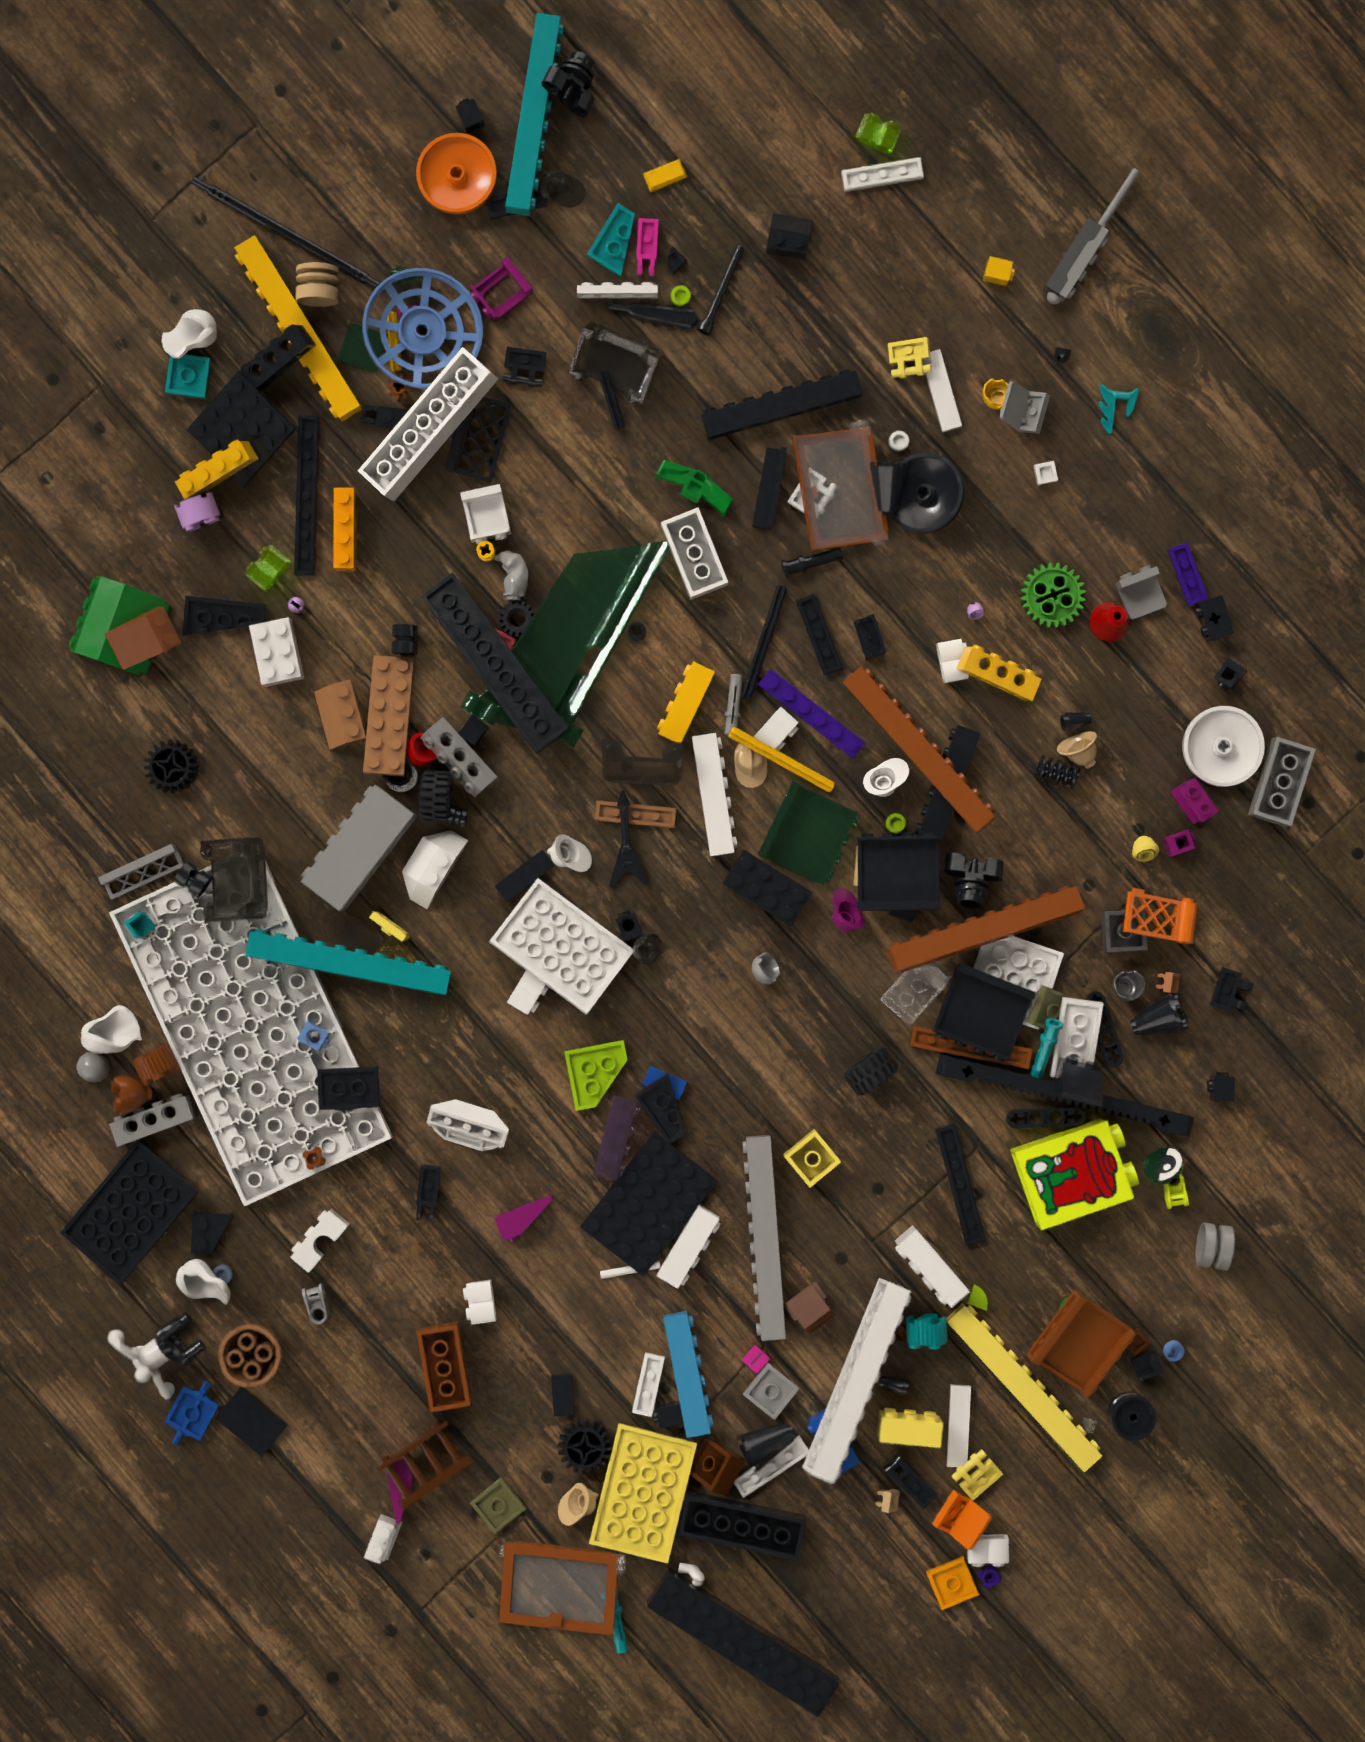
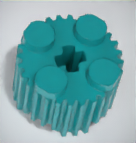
M932 1313L923 1314L918 1319L914 1318L913 1315L906 1317V1334L909 1348L917 1349L925 1345L929 1349H940L941 1345H945L947 1342V1317L938 1318V1314Z

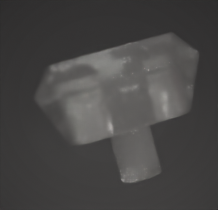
M1084 1418L1082 1422L1085 1431L1093 1433L1095 1430L1094 1425L1097 1424V1421H1093L1091 1418Z

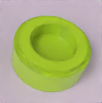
M676 286L672 290L671 301L675 306L684 307L690 302L691 293L687 287Z
M894 813L888 816L885 825L889 832L897 834L905 829L906 820L901 814Z

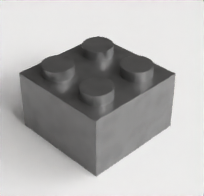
M1143 909L1139 915L1144 921L1146 920L1145 909ZM1126 910L1101 912L1103 952L1148 950L1147 936L1123 932ZM1135 917L1131 920L1132 929L1140 925Z

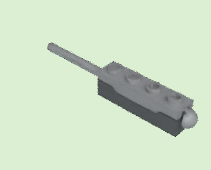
M1132 169L1099 222L1097 223L1090 218L1085 222L1043 289L1048 293L1047 300L1049 303L1056 305L1064 302L1066 297L1070 299L1076 291V288L1073 286L1077 280L1079 282L1083 280L1087 273L1084 270L1087 264H1093L1098 256L1095 253L1098 247L1103 248L1109 239L1106 237L1109 230L1105 226L1140 172L1137 169Z

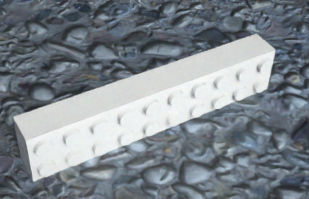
M881 1278L878 1279L802 1468L811 1475L830 1483H834V1480L839 1478L841 1463L847 1458L849 1443L854 1440L857 1429H855L857 1423L864 1416L865 1411L863 1408L865 1403L871 1399L872 1386L879 1379L880 1366L885 1363L888 1356L886 1352L888 1346L895 1339L894 1331L902 1322L904 1307H907L910 1302V1290Z

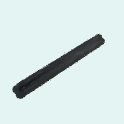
M778 585L776 587L741 694V698L745 700H751L787 592L785 586Z

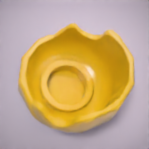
M993 378L985 383L982 393L984 403L991 409L1000 410L1003 406L1008 383L1003 379L994 380Z

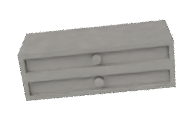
M374 785V787L370 786L363 794L365 796L364 800L361 803L357 802L351 810L353 813L349 819L345 818L338 827L341 829L338 834H333L326 843L328 847L325 851L321 850L315 856V864L311 868L308 866L301 875L303 877L301 880L303 884L339 911H346L418 817V815L377 785Z

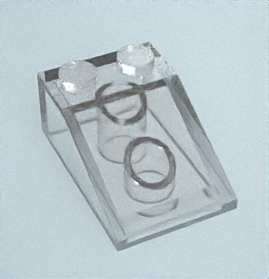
M933 962L903 972L879 1000L910 1026L953 977L937 963Z

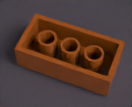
M459 1321L419 1328L417 1337L430 1412L470 1406L472 1396Z

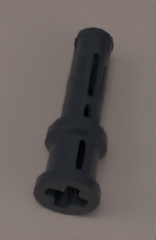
M838 547L806 557L799 555L796 559L789 561L781 560V565L787 578L794 573H805L807 569L842 560L843 554L841 548Z

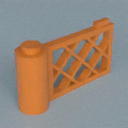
M1132 888V891L1128 892L1123 932L1169 940L1175 943L1193 944L1198 906L1197 903H1194V899L1182 898V901L1157 897L1144 894L1145 890ZM1134 897H1137L1142 904L1137 910L1133 905ZM1152 901H1155L1159 907L1154 913L1149 907ZM1169 904H1173V914L1169 916L1165 908ZM1145 908L1149 917L1143 921L1139 913ZM1160 912H1162L1163 916L1166 919L1161 924L1155 917ZM1135 917L1140 925L1132 929L1131 920ZM1151 920L1156 926V929L1152 932L1146 926ZM1167 924L1171 927L1170 936L1166 935L1163 927Z

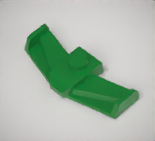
M663 460L654 476L655 479L659 478L683 486L680 495L696 504L700 497H702L723 518L734 500L704 472L667 460Z

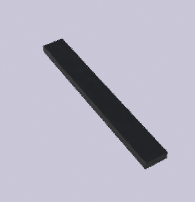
M298 415L295 576H315L319 416Z

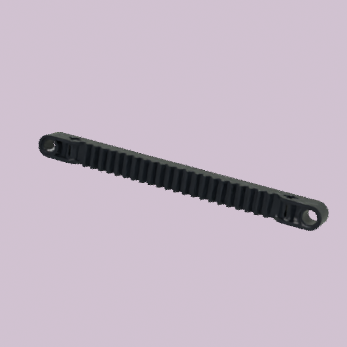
M943 1054L939 1056L935 1072L938 1075L967 1082L978 1077V1081L981 1083L986 1079V1083L991 1085L994 1081L995 1086L999 1087L1002 1084L1004 1089H1007L1009 1086L1012 1091H1015L1017 1088L1018 1092L1022 1093L1025 1090V1093L1029 1095L1033 1091V1095L1037 1097L1041 1093V1097L1045 1099L1049 1096L1050 1100L1054 1101L1056 1098L1058 1102L1062 1103L1064 1100V1103L1070 1104L1072 1102L1074 1106H1078L1080 1103L1082 1108L1088 1106L1090 1110L1095 1108L1098 1112L1103 1110L1106 1114L1111 1112L1112 1115L1117 1116L1119 1114V1117L1125 1118L1127 1115V1119H1135L1138 1122L1142 1120L1146 1124H1149L1151 1121L1154 1127L1188 1137H1190L1195 1118L1104 1094L1102 1106L1063 1097L1055 1082ZM967 1066H969V1069L972 1070L971 1074L968 1073L967 1076H965V1073L962 1072V1069H966ZM1164 1116L1167 1118V1121L1160 1122L1159 1117Z

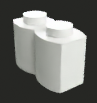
M961 639L936 644L944 684L969 678L968 674L956 669L965 647H967L966 643H962Z
M780 707L757 732L754 738L780 751L785 745L783 740L787 736L792 737L799 729L797 727L799 722Z
M526 970L507 1003L527 1015L530 1011L534 1013L540 1004L537 1001L541 994L544 996L549 987Z
M484 1280L467 1283L466 1288H463L464 1300H468L469 1308H466L467 1320H471L472 1325L495 1322L497 1317L492 1281Z
M982 1534L972 1550L967 1549L968 1563H972V1566L975 1567L984 1566V1563H992L993 1566L1001 1567L1004 1566V1563H1009L1008 1535Z

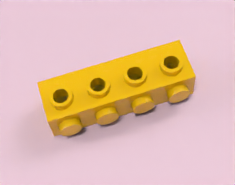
M235 440L228 445L229 448L225 451L219 450L212 454L213 458L209 461L203 460L196 464V469L193 471L188 470L180 474V479L175 481L183 498L190 499L203 494L258 460L249 441Z

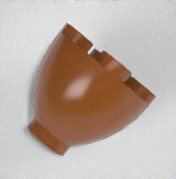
M120 1075L113 1078L111 1092L112 1094L115 1093V1101H113L114 1114L126 1115L142 1107L147 1101L152 1100L150 1084L144 1086L142 1081L130 1076Z

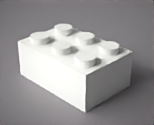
M289 617L249 626L261 685L268 687L304 679L293 622Z

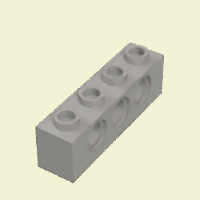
M444 717L420 737L424 745L437 755V759L447 766L452 776L458 779L464 785L465 790L474 797L497 778ZM441 740L444 741L447 744V746H444L441 743ZM454 755L458 756L461 761H457ZM468 770L473 772L474 777L468 773Z
M180 1093L170 1097V1102L164 1103L161 1100L151 1104V1109L145 1110L142 1107L134 1111L132 1116L120 1115L113 1118L114 1122L110 1123L109 1126L117 1147L197 1118L189 1095L183 1096ZM169 1106L173 1107L176 1111L174 1117H170L167 1114ZM150 1113L154 1114L157 1118L155 1124H151L148 1121ZM131 1120L135 1121L138 1125L136 1131H132L129 1127Z

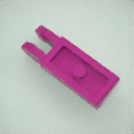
M638 218L637 275L642 276V260H650L649 274L654 276L655 261L657 259L659 219Z

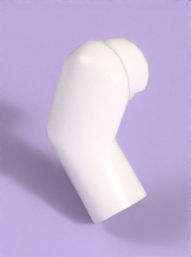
M679 1562L678 1573L689 1574L693 1579L692 1584L694 1586H702L705 1578L698 1566Z

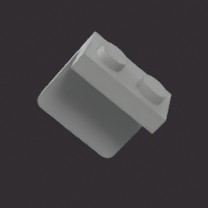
M1010 381L1005 392L1003 406L1000 410V420L1019 432L1040 434L1050 395L1042 392L1028 391L1018 383Z
M1148 565L1140 568V573L1132 575L1131 572L1120 576L1121 580L1115 583L1130 620L1166 607L1167 603L1156 577L1160 574L1157 566L1151 568Z

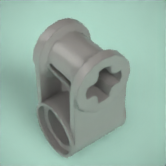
M321 1283L314 1288H302V1295L310 1321L314 1324H322L327 1321L330 1311L324 1285ZM316 1309L324 1312L323 1319L320 1320L315 1317Z

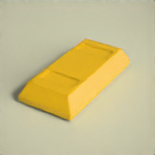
M680 159L643 173L650 193L687 178Z

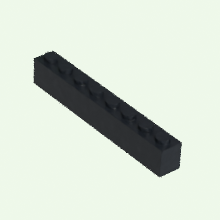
M850 369L839 372V375L834 377L825 375L820 378V381H804L799 387L787 386L782 388L781 392L774 393L769 391L763 393L760 398L755 399L752 396L743 399L742 403H727L721 409L716 410L715 407L706 409L701 414V419L707 440L709 441L862 397L863 392L856 370L851 372Z

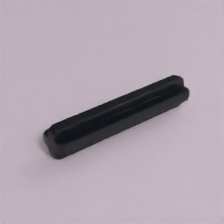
M607 370L598 373L614 428L616 430L625 427V423L610 374Z

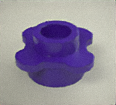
M992 1564L987 1569L978 1572V1577L984 1582L983 1586L986 1589H990L991 1586L1000 1583L1002 1577L996 1572V1567Z

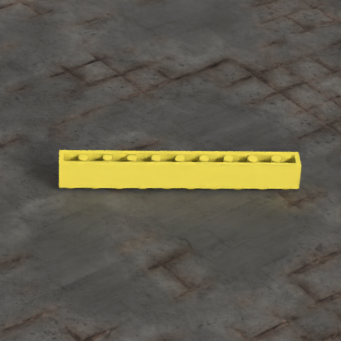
M962 1303L947 1317V1323L1085 1473L1102 1457L1099 1453L1101 1448L1093 1439L1089 1442L1085 1437L1087 1432L1080 1425L1076 1427L1071 1422L1074 1418L1066 1409L1062 1412L1058 1408L1060 1403L1052 1394L1049 1397L1044 1392L1045 1386L1039 1380L1035 1382L1030 1377L1033 1373L1025 1365L1021 1367L1016 1362L1019 1358L1011 1349L1008 1352L1003 1347L1004 1341L998 1335L994 1337L989 1332L992 1328L984 1320L980 1322L975 1317L978 1313L971 1305L966 1307Z

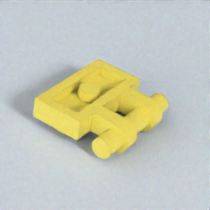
M928 337L888 343L890 364L898 363V369L891 370L892 378L900 377L902 379L907 378L908 375L917 374L921 376L932 372L931 364L923 365V359L930 358ZM915 361L916 366L906 368L905 362Z
M982 1449L977 1454L971 1455V1459L963 1466L960 1465L956 1468L957 1471L951 1475L956 1482L962 1477L964 1478L959 1485L972 1500L976 1499L1003 1475L990 1458L984 1463L981 1461L987 1456ZM977 1465L978 1468L969 1475L968 1472Z

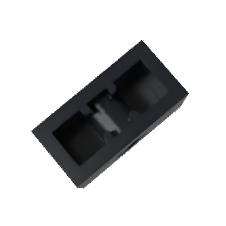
M1222 595L1195 604V616L1201 621V635L1203 639L1206 638L1207 643L1234 634ZM1210 617H1213V618L1216 617L1217 621H1215V622L1211 621V622H1210V621H1209V618H1210Z

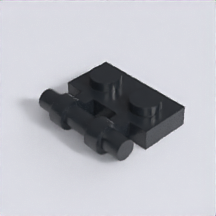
M507 346L504 368L512 370L511 374L503 373L502 381L510 382L511 385L518 383L532 388L534 386L542 387L543 379L536 378V372L544 373L547 352ZM518 370L530 371L529 377L519 376Z

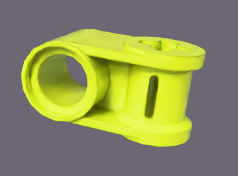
M1180 1172L1175 1173L1177 1181L1173 1184L1169 1183V1178L1163 1180L1167 1209H1172L1173 1206L1179 1205L1189 1206L1184 1178Z

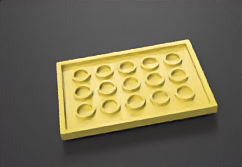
M618 1423L589 1544L668 1563L697 1442Z

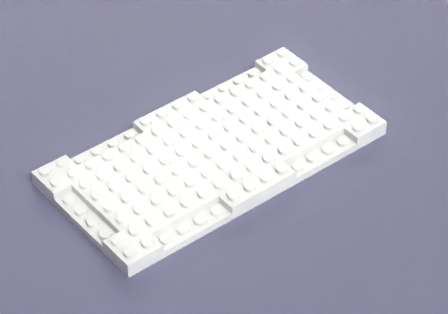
M259 845L251 846L200 870L206 871L213 876V879L199 898L189 893L187 887L182 888L174 882L109 912L244 1207L393 1137L380 1107L319 1110L317 1069L359 1067V1064L317 971L245 957L250 931L254 932L255 929L267 931L266 935L275 936V933L285 934L287 939L295 940V937H299ZM145 911L156 925V928L143 938L135 939L124 922L137 912ZM307 1021H311L331 1032L329 1035L331 1040L326 1049L322 1048L320 1051H317L297 1040ZM313 1031L311 1034L312 1041L319 1042L320 1034L317 1031ZM315 1146H319L322 1149L321 1154L326 1159L324 1165L315 1166L314 1169L310 1170L306 1167L307 1164L302 1154L306 1150L310 1151Z

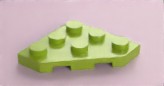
M624 1040L564 1051L575 1110L579 1111L597 1106L628 1060Z

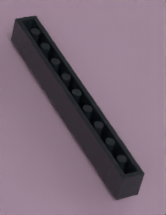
M957 725L955 729H951L948 740H951L948 748H944L942 758L945 760L948 757L955 765L953 770L957 774L961 772L966 776L981 733ZM931 785L927 794L930 800L928 805H923L920 814L923 816L921 823H917L914 834L922 836L923 832H934V836L939 837L940 847L954 808L937 788ZM889 911L888 915L912 923L916 911Z

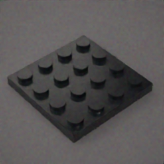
M237 371L189 426L187 431L211 455L219 450L225 451L229 448L228 445L235 440L249 441L258 460L232 475L242 487H245L297 428L241 371Z

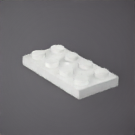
M1062 997L1059 1021L1063 1023V1028L1059 1031L1057 1036L1058 1042L1054 1046L1050 1069L1051 1077H1055L1060 1057H1074L1078 1059V1062L1086 1063V1061L1094 1062L1103 1010L1102 1002Z

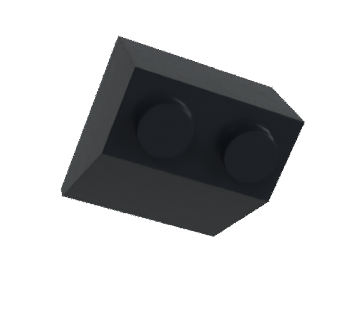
M773 213L766 253L805 260L812 220Z

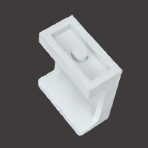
M500 484L460 493L472 543L476 542V544H479L491 538L502 540L511 534Z

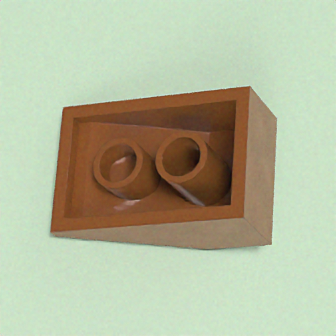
M159 606L104 633L122 670L181 644L164 607Z

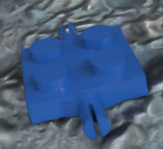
M204 1380L200 1390H194L186 1385L182 1387L164 1421L173 1426L177 1431L172 1440L173 1444L176 1443V1445L180 1446L184 1436H191L199 1441L202 1439L220 1403L206 1395L212 1383Z

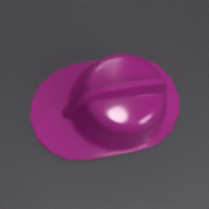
M836 889L832 896L835 907L832 914L833 923L843 934H847L853 929H861L865 925V920L861 911L857 910L858 901L856 897L847 889Z

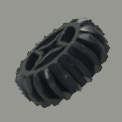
M168 739L167 746L164 741H160L161 748L153 745L155 753L149 750L148 754L152 757L151 759L145 758L144 760L150 763L149 766H144L145 770H150L145 776L147 778L153 777L149 783L151 785L156 783L155 789L157 790L162 787L163 793H167L169 789L171 794H175L176 788L179 792H183L182 785L189 788L190 785L187 781L195 782L191 775H198V772L193 770V767H199L198 763H193L198 757L196 755L190 756L194 750L190 748L186 751L188 744L184 743L180 747L181 741L176 740L173 745V741ZM172 750V754H169L166 760H158L163 753ZM179 752L184 756L187 767L179 764ZM173 763L176 767H179L180 769L170 770L169 768H167V766H164L163 764L168 765ZM156 766L163 768L164 781L159 777ZM176 773H185L180 780L170 783Z
M588 1418L585 1419L584 1424H581V1420L577 1419V1426L572 1422L569 1423L571 1430L565 1427L563 1431L566 1435L560 1434L559 1439L564 1442H558L557 1446L564 1449L559 1450L558 1455H565L561 1459L562 1463L569 1461L566 1467L569 1469L574 1465L573 1472L575 1473L578 1471V1468H582L581 1474H585V1469L587 1468L590 1474L593 1473V1467L599 1471L601 1468L599 1463L606 1465L607 1462L604 1458H610L611 1456L606 1451H611L612 1446L606 1444L610 1443L612 1439L609 1437L604 1438L609 1432L608 1430L601 1432L603 1429L602 1424L596 1428V1420H593L592 1425H589ZM583 1431L580 1440L569 1442L574 1434ZM589 1432L595 1434L601 1444L590 1440ZM586 1437L588 1447L584 1455L583 1447L579 1445L583 1444ZM569 1449L577 1451L581 1456V1461L574 1458ZM596 1450L601 1451L595 1459L587 1461L589 1453L596 1452Z

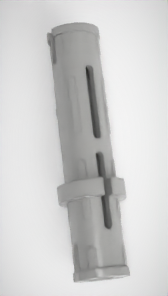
M730 675L727 712L724 715L726 717L725 735H729L732 727L737 728L738 718L741 716L739 706L743 675ZM733 707H734V711H733V720H732V723H731V719H732V710H733Z

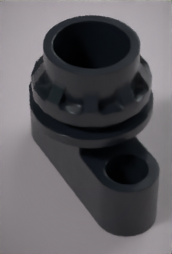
M575 51L569 58L564 60L560 68L550 66L541 85L574 114L580 117H587L594 103V97L585 89L590 88L592 84L595 62L589 55Z
M947 853L944 873L961 877L956 879L954 883L957 904L970 909L982 908L990 889V883L987 881H1002L1004 862L994 858H987L986 863L978 862L977 858H973L971 861L965 860V854Z

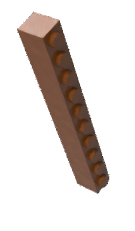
M860 666L843 684L977 834L995 819L993 814L996 811L988 802L984 805L980 800L982 795L975 788L971 790L966 783L969 781L961 772L957 774L953 770L955 765L948 757L945 760L939 754L942 751L935 743L930 744L926 740L928 735L921 727L917 730L913 725L914 719L908 713L904 715L900 711L902 706L895 698L891 700L886 695L888 690L881 683L879 685L875 683L873 673L868 668L864 670Z
M1069 885L1058 889L1057 893L1051 894V892L1041 894L1038 899L1028 898L1021 901L1020 905L1014 906V904L1003 907L1002 911L996 912L992 910L985 913L984 917L977 919L974 916L966 919V923L959 925L956 922L948 925L947 929L942 931L934 929L928 932L927 936L921 937L916 935L911 937L909 942L903 944L902 941L895 942L890 945L891 948L886 952L894 975L1080 914L1085 909L1077 886L1072 888Z

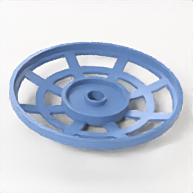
M413 268L391 275L376 287L364 310L362 333L370 357L385 375L404 386L427 389L432 383H421L422 372H433L446 367L459 352L463 341L475 342L471 354L477 358L483 339V323L476 301L460 282L441 271L429 268ZM423 276L422 289H411L398 294L392 285L394 282L406 277ZM431 278L449 284L460 293V296L453 302H450L442 294L430 290ZM385 289L392 300L384 309L381 320L370 318V311L375 300ZM421 295L420 306L409 309L403 301L405 298ZM429 297L440 301L446 307L438 313L428 307ZM467 302L473 314L476 333H464L462 319L457 308ZM395 305L403 314L398 324L387 322L388 315ZM450 314L455 319L457 332L446 331L444 319ZM368 326L380 328V337L386 353L379 358L375 355L370 344ZM424 326L427 329V334L424 336L419 335L416 328ZM386 330L395 331L398 334L400 343L393 348L388 343ZM445 339L456 340L454 349L447 357L440 349ZM405 349L415 354L414 365L403 361L397 355ZM434 353L440 360L438 364L422 366L423 355ZM393 359L400 366L414 371L413 382L397 377L387 370L384 364Z

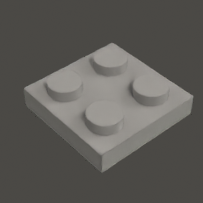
M767 1362L743 1392V1395L775 1420L800 1387Z

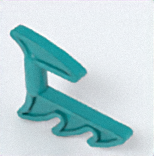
M1102 384L1099 386L1101 396L1107 406L1102 401H1099L1098 405L1104 417L1108 420L1106 421L1104 418H1101L1100 421L1109 435L1112 433L1116 399L1127 400L1126 417H1129L1137 400L1138 388L1132 392H1120L1107 389Z

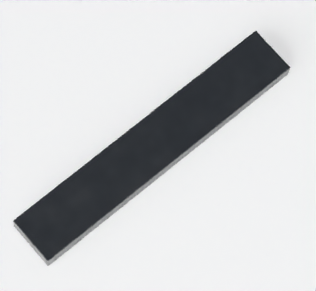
M955 1124L935 1128L965 1244L970 1246L985 1242L986 1239Z

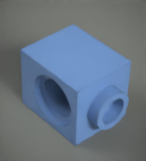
M307 1021L297 1040L320 1051L328 1046L331 1040L329 1038L331 1032L311 1021ZM313 1031H317L321 1036L320 1041L317 1043L311 1039Z

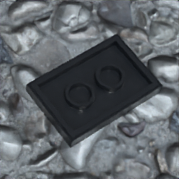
M379 1066L317 1069L319 1110L381 1107Z
M242 1386L215 1418L261 1457L288 1426L283 1419Z

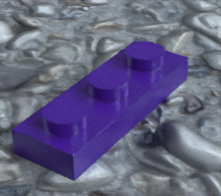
M1188 542L1168 549L1169 557L1187 605L1191 606L1207 600L1208 596Z

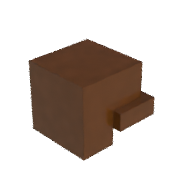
M816 1281L783 1305L796 1323L799 1321L804 1330L809 1334H812L836 1316L826 1302L828 1297Z

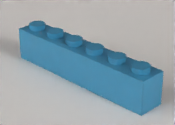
M687 1311L663 1315L686 1436L690 1438L710 1434V1427H714L712 1415L707 1414L706 1407H710L708 1395H704L702 1389L706 1387L704 1375L699 1373V1367H702L700 1355L695 1353V1348L698 1347L696 1335L692 1336L691 1328L694 1327L692 1315L688 1316Z

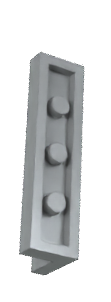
M170 844L102 875L98 879L100 884L105 886L110 899L113 900L182 868L184 862L176 845ZM174 854L178 865L174 867L164 865L167 857ZM151 864L160 866L158 873L154 876L146 874ZM133 872L142 874L137 884L128 882L130 874ZM116 880L123 882L121 891L114 894L109 883Z

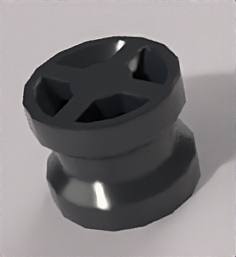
M452 805L448 825L457 824L459 827L464 828L468 809H458L457 806Z

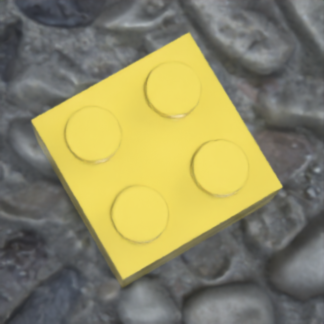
M815 1129L783 1154L810 1188L841 1163L840 1159Z

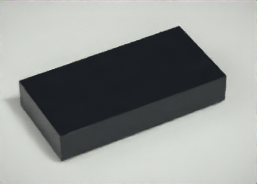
M571 1373L551 1375L554 1417L574 1415Z

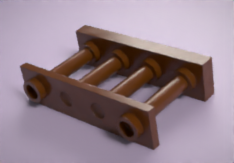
M437 1420L429 1426L430 1430L391 1457L386 1455L378 1461L377 1471L385 1469L401 1493V1499L397 1501L401 1509L405 1510L472 1463L468 1455L462 1456L458 1454L444 1432L443 1428L449 1425L447 1421L440 1422V1420ZM434 1434L438 1436L452 1458V1464L446 1468L440 1464L426 1442ZM418 1445L435 1470V1476L429 1480L424 1477L409 1453ZM401 1457L418 1482V1487L413 1491L407 1489L392 1465L393 1462Z

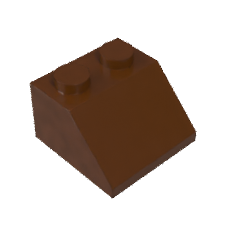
M705 1436L693 1458L690 1475L710 1491L727 1496L746 1460L728 1447Z

